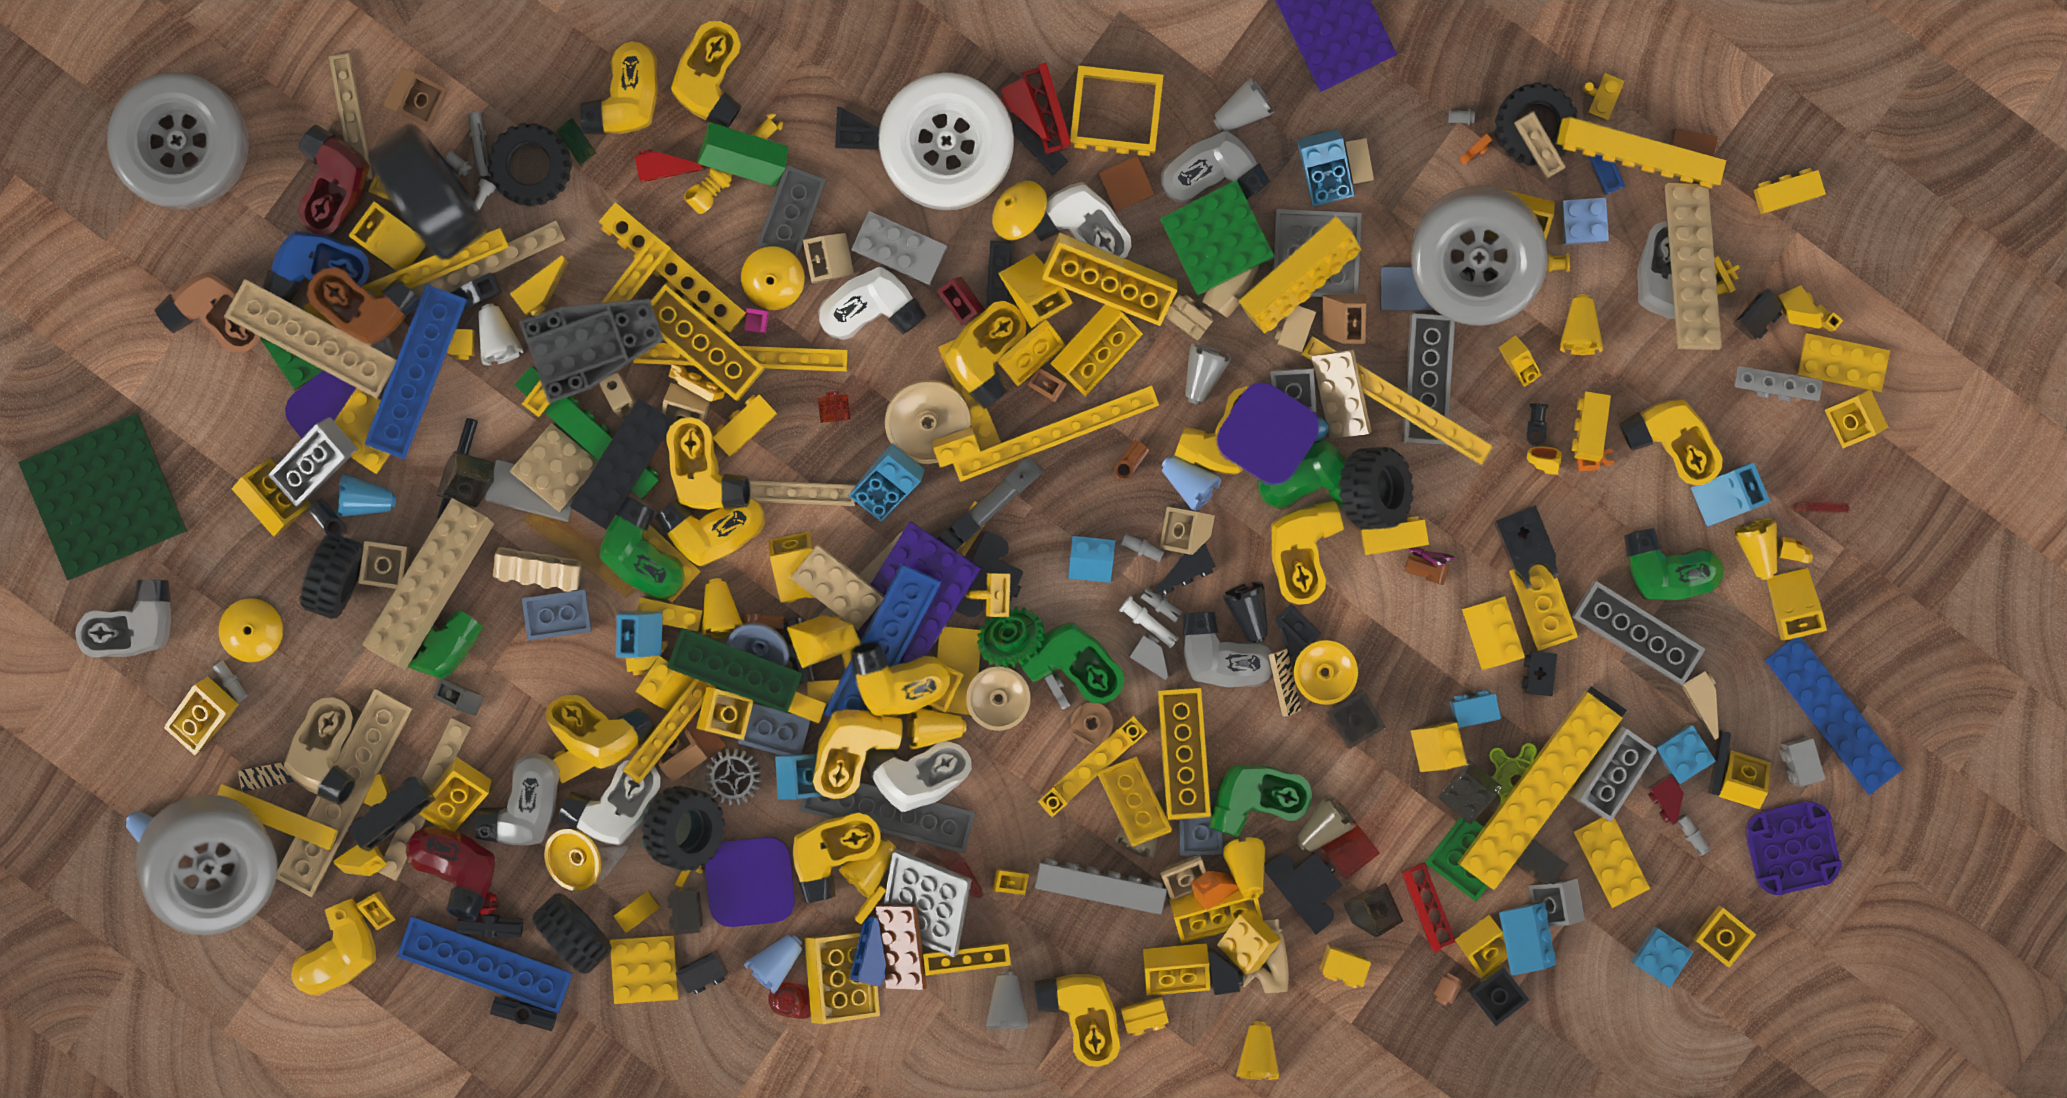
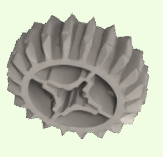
M727 748L726 756L719 751L718 756L720 759L718 760L712 756L711 760L715 764L708 763L706 765L707 768L712 769L711 772H704L705 776H710L711 778L705 780L704 783L712 784V787H709L707 791H716L712 796L713 798H717L718 795L722 796L719 801L720 803H723L725 798H727L729 806L732 805L733 799H735L736 805H740L741 797L745 803L748 802L746 795L749 794V796L754 797L755 794L751 789L759 790L760 787L754 783L762 781V778L755 776V774L762 773L761 769L754 770V767L759 765L758 761L751 764L750 761L754 756L750 755L746 759L747 751L743 750L741 755H738V748L734 749V754H731L730 749ZM733 759L743 762L749 770H737ZM726 760V774L716 777L718 766ZM731 768L732 771H735V773H737L738 775L743 774V776H739L737 779H735V785L734 782H731V780L729 781L728 778L722 779L726 778L731 774ZM750 777L747 789L739 793V781ZM717 783H728L733 794L724 792Z

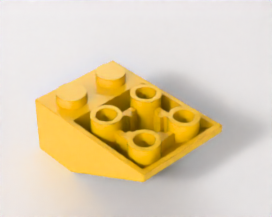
M377 202L372 203L348 235L396 271L412 265L426 247L411 227Z
M1034 253L998 273L1031 328L1065 310L1073 303L1063 287L1042 279L1044 264Z
M1808 568L1775 575L1773 578L1767 579L1780 640H1789L1827 631L1823 611Z

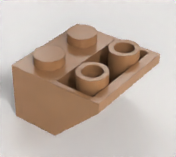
M1323 295L1322 336L1343 344H1365L1366 295Z

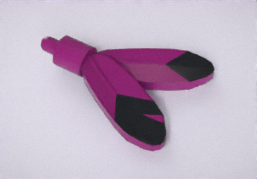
M1418 547L1408 549L1410 552H1413V555L1423 556L1440 566H1445V561L1455 559L1450 554L1428 552Z

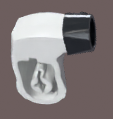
M949 741L937 743L926 752L911 758L908 762L901 760V757L893 749H875L873 747L866 752L863 764L880 792L892 805L903 812L937 802L962 783L972 770L971 758L967 751L960 745Z
M629 760L624 761L617 768L611 785L604 792L600 801H592L590 797L571 791L561 807L558 819L569 827L582 831L590 838L606 844L621 845L644 820V814H647L649 810L647 807L659 791L660 775L653 766L641 783L638 784L622 771L629 762Z

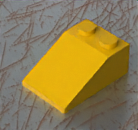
M560 256L510 293L525 315L530 317L537 316L546 310L544 307L549 303L569 263L567 258Z
M207 676L192 687L164 728L193 755H197L230 718L239 704Z
M456 757L431 789V793L436 800L418 814L441 829L455 832L489 794L492 780Z

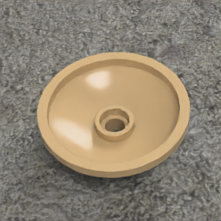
M1002 666L990 667L978 673L971 681L966 695L967 707L973 719L981 726L996 731L1007 730L1019 724L1026 716L1030 707L1029 687L1024 678L1016 671ZM996 694L1002 695L1003 699L1001 702L995 701L994 697Z

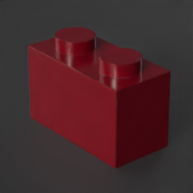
M962 276L951 279L937 290L961 326L969 324L985 311Z

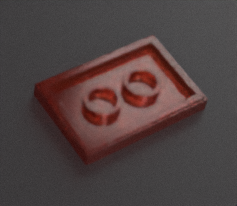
M1795 503L1794 512L1849 513V505L1837 503Z

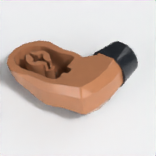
M206 272L188 280L172 295L169 294L154 309L160 321L172 333H176L193 323L192 319L199 318L213 332L221 346L230 352H245L253 348L260 340L259 335L224 317L238 291L213 272Z

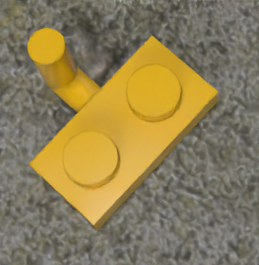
M1604 73L1598 89L1594 88L1591 82L1586 83L1582 87V91L1594 97L1588 114L1608 121L1625 81Z
M987 573V591L968 590L965 596L968 599H987L986 616L1009 617L1010 574Z

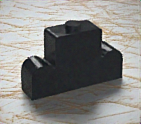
M985 531L972 560L982 569L969 590L987 591V573L1010 574V604L1012 597L1017 598L1022 587L1018 583L1023 571L1000 560V558L1006 556L1009 550L1005 539ZM964 596L955 611L969 617H975L982 611L983 605L981 600L986 601L987 599H968Z
M1279 853L1264 864L1265 873L1316 935L1333 921L1334 912L1332 908L1322 902L1340 889L1341 884L1332 874L1335 872V869L1328 861L1323 863L1316 853H1311L1294 867L1292 859L1287 854Z

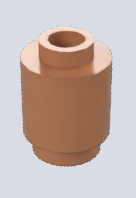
M1447 973L1445 977H1442L1434 992V995L1437 996L1435 1000L1445 1006L1448 1003L1453 1004L1462 987L1460 986L1462 980Z

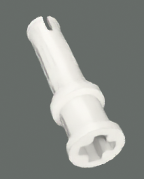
M1129 596L1120 607V612H1125L1133 619L1135 624L1140 623L1168 645L1169 648L1178 640L1179 637L1175 636L1151 617L1145 607L1142 608L1134 602L1133 597Z

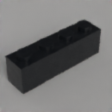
M416 776L410 777L402 783L399 789L389 792L386 795V799L381 803L373 805L367 814L356 818L348 830L359 847L370 852L436 799L423 779Z

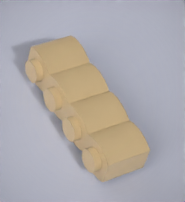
M498 547L495 552L493 577L498 578L502 582L515 580L522 585L535 583L542 588L558 587L565 592L577 590L580 585L582 560Z

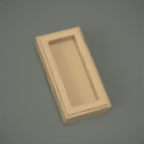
M1367 139L1345 142L1352 184L1374 181Z

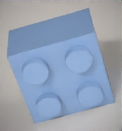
M1606 198L1563 200L1560 202L1563 245L1609 241Z

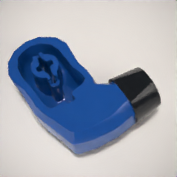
M293 231L283 241L277 251L271 270L268 269L263 289L291 303L302 286L300 282L305 277L312 280L315 274L323 269L335 267L344 270L356 285L362 287L368 278L370 270L368 258L361 250L346 245L332 237Z

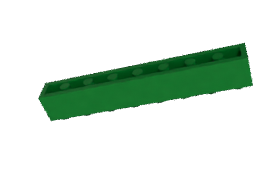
M530 366L514 384L526 396L530 394L540 381L537 369ZM572 395L550 403L544 412L599 461L613 439L609 435L611 430L603 423L599 426L594 421L595 416L587 409L582 411L577 406L579 402ZM649 466L644 470L632 491L638 497L644 499L660 482L657 478L659 473Z

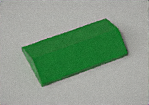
M709 122L697 163L776 187L786 167L788 146Z

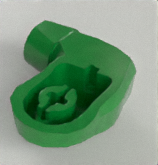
M1321 440L1315 442L1287 483L1269 486L1258 479V492L1268 506L1283 510L1291 508L1303 496L1323 487L1329 491L1328 495L1343 510L1341 505L1343 502L1339 496V492H1341L1339 480H1341L1340 472L1344 468L1343 464L1346 458L1328 441Z
M458 609L444 623V628L436 630L431 627L407 667L438 679H445L465 659L484 627L465 612Z
M1074 622L1058 625L1043 635L1045 641L1040 642L1042 648H1036L1038 654H1031V660L1024 659V664H1020L1033 683L1053 673L1052 670L1061 668L1064 674L1075 682L1084 699L1091 703H1107L1114 700L1121 692L1125 681L1123 671L1110 657L1102 644Z
M1232 765L1224 774L1218 788L1209 828L1239 837L1248 819L1246 815L1251 810L1271 813L1287 821L1298 820L1307 813L1311 806L1312 791L1310 783L1303 776L1270 766Z

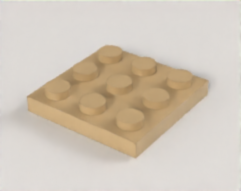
M551 423L513 466L510 473L560 512L584 485L598 460Z

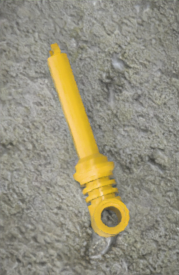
M769 113L766 115L768 118L751 135L767 140L777 129H782L783 122L779 121L775 125L771 120L776 114ZM710 168L709 177L704 178L705 182L702 180L700 182L702 185L695 184L685 192L684 200L698 214L705 213L713 204L714 198L712 196L716 197V192H721L720 188L730 187L729 183L732 181L733 174Z

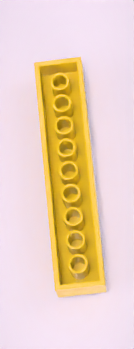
M1584 692L1457 863L1495 890L1622 720V717L1589 692Z

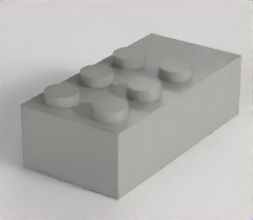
M868 211L851 250L856 254L930 286L947 250V246Z
M329 417L316 424L268 475L297 507L309 500L358 448Z
M1617 725L1590 761L1569 795L1600 817L1611 822L1654 757L1657 749L1627 728Z

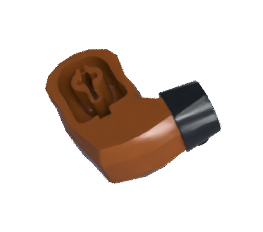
M336 267L323 269L315 274L309 283L307 292L310 304L322 313L335 327L369 346L381 342L396 330L420 301L398 278L382 290L381 295L373 297L365 289L356 285L344 270Z

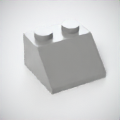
M1578 878L1529 885L1531 903L1544 902L1549 927L1572 925L1585 920Z

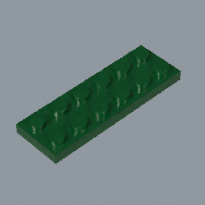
M682 628L667 666L668 669L786 714L789 712L803 673L685 628Z

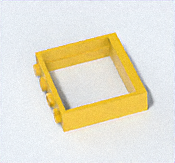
M1078 66L1070 138L1074 148L1086 150L1087 146L1095 147V151L1108 152L1109 148L1117 149L1116 153L1129 154V151H1136L1139 156H1150V153L1155 154L1164 75ZM1084 77L1156 85L1149 144L1077 137Z

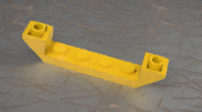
M1132 716L1059 780L1038 803L1053 817L1076 794L1098 776V771L1107 768L1148 731Z

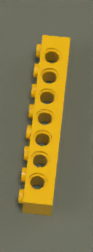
M616 202L599 220L603 225L600 229L608 236L614 234L619 239L617 243L625 250L628 248L635 252L634 258L639 255L654 235ZM622 222L628 224V231L624 234L618 233L617 230L618 225ZM638 236H642L645 240L644 245L640 248L634 246V239ZM672 250L668 252L653 272L658 278L661 275L668 281L665 284L674 292L679 289L684 294L682 298L691 306L693 303L699 306L698 312L707 320L712 317L716 321L715 326L723 333L726 330L732 333L747 315V313ZM669 264L677 266L676 274H667L666 268ZM685 278L693 279L694 284L692 288H683L682 282ZM703 291L710 294V299L706 303L699 301V294ZM719 305L726 307V314L722 317H718L715 314V309Z

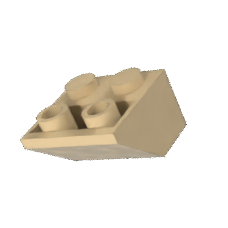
M846 233L803 240L811 282L813 284L854 275Z

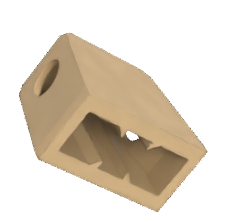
M618 372L613 373L599 384L613 411L622 418L629 414L636 401L622 376Z

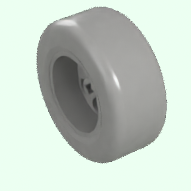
M168 72L140 81L123 95L111 115L107 132V144L113 168L121 181L133 193L144 200L165 208L188 210L213 203L224 196L235 185L245 168L248 158L249 135L242 112L225 91L199 76L182 72ZM186 114L197 120L196 125L190 130L182 126L183 117ZM171 115L174 126L169 130H165L159 125V121ZM205 133L206 147L194 146V136ZM154 134L162 136L164 140V145L157 149L151 148V136ZM177 137L182 139L180 140V146L175 144L177 142ZM192 152L198 158V162L186 168L183 156ZM166 153H171L175 156L172 168H168L160 163V159Z
M1490 186L1460 188L1434 202L1421 217L1416 227L1411 249L1414 279L1424 299L1443 316L1467 325L1496 324L1521 312L1539 292L1547 270L1548 257L1545 237L1541 224L1534 212L1515 195ZM1488 229L1499 235L1498 239L1492 244L1483 241L1484 232ZM1468 230H1473L1476 238L1471 244H1466L1460 239V235ZM1502 248L1507 249V261H1496L1494 259V252ZM1451 250H1462L1465 255L1464 260L1456 263L1451 262ZM1477 252L1482 253L1481 259H1477ZM1466 267L1474 269L1475 276L1473 281L1463 279L1460 276V272ZM1488 267L1494 268L1498 272V276L1490 281H1485L1483 270Z
M219 795L192 796L179 800L163 809L151 820L144 830L136 852L137 878L152 911L170 927L193 935L220 934L248 922L268 901L277 877L276 852L260 819L242 803ZM207 842V849L205 851L197 852L193 848L196 845ZM223 842L230 848V851L219 856L215 853V849L219 843ZM183 855L193 859L190 866L178 867L179 860ZM224 863H235L234 869L229 875L220 871ZM191 874L198 877L194 887L187 886L183 879ZM210 878H217L219 883L213 886L206 887V881Z

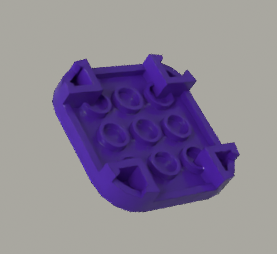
M323 370L288 399L285 407L286 418L300 438L303 439L316 424L331 417L335 421L356 387Z
M1256 383L1249 386L1242 393L1222 424L1217 435V447L1224 459H1228L1261 480L1264 484L1269 486L1281 485L1290 480L1316 440L1319 432V421L1316 414L1276 387L1267 383Z
M1803 801L1762 810L1755 813L1748 820L1746 839L1753 871L1758 885L1764 891L1773 895H1783L1833 883L1832 881L1838 876L1840 869H1842V861L1838 854L1831 823L1832 817L1825 807L1813 801Z
M769 836L720 842L722 843L720 849L715 851L716 855L714 858L708 859L709 862L705 865L709 908L716 922L726 927L776 923L786 919L795 906L791 853L786 844L776 837Z

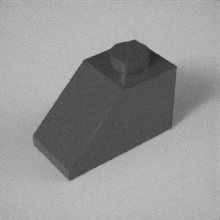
M440 679L433 698L458 711L476 716L484 696L461 685Z

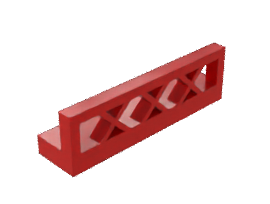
M1046 62L1039 64L1038 68L1021 72L1022 79L1028 80L1027 76L1039 73L1041 82L1038 88L1032 85L1031 87L1035 91V97L1037 93L1046 97L1047 103L1044 108L1040 107L1042 115L1045 113L1052 117L1053 123L1048 130L1049 133L1057 136L1060 145L1049 148L1047 141L1041 138L1045 154L1070 148L1071 141Z
M1421 863L1401 871L1432 952H1438L1442 950L1441 948L1455 943L1454 935L1426 864ZM1419 869L1423 870L1425 878L1422 884L1414 881L1412 872ZM1426 881L1428 882L1430 888L1424 886ZM1423 888L1432 892L1433 897L1430 904L1422 901L1420 895ZM1434 900L1436 902L1437 907L1432 906ZM1431 908L1439 911L1441 915L1437 924L1429 919L1428 914ZM1442 920H1443V923H1444L1445 927L1440 926ZM1439 928L1447 931L1449 940L1439 943L1436 936Z

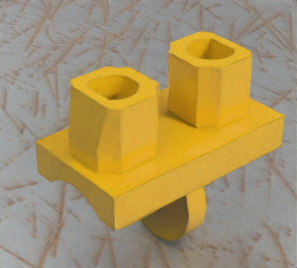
M1719 256L1714 257L1715 273L1720 280L1716 283L1717 295L1729 294L1736 289L1729 274L1733 281L1739 279L1735 272L1740 269L1739 264L1733 267L1730 260H1727L1723 265Z

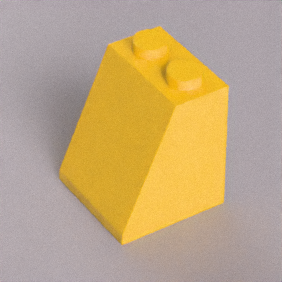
M810 531L769 539L770 560L780 602L791 603L800 598H815L791 579V575L814 549Z
M822 615L787 628L802 668L838 656L860 644L851 623L827 615Z
M1448 721L1410 730L1420 772L1447 770L1467 765L1457 722Z

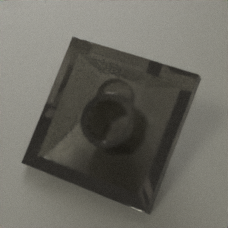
M1386 883L1363 892L1343 903L1351 922L1374 937L1381 936L1403 922Z

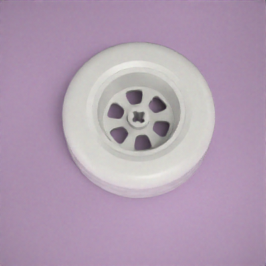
M935 73L911 82L892 99L880 125L879 149L882 162L891 181L906 197L931 209L958 210L982 201L1000 185L1007 174L1013 156V128L1004 104L986 85L962 74ZM940 114H946V127L937 128L932 122V118ZM958 118H963L970 125L967 131L958 133L954 129ZM922 129H926L933 134L931 143L921 144L918 142ZM950 137L951 146H942V138L948 139ZM973 140L975 142L971 155L960 150L962 141ZM931 150L939 154V159L934 166H931L923 158L924 154ZM956 155L961 162V166L948 170L946 168V158Z

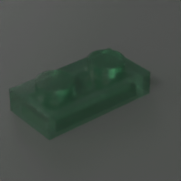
M573 118L566 121L557 130L580 166L587 163L597 154Z

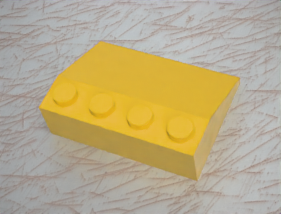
M861 932L804 938L811 1023L829 1024L880 1016L878 986L849 979Z

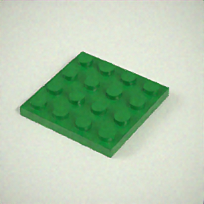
M1237 180L1160 218L1198 296L1275 257Z

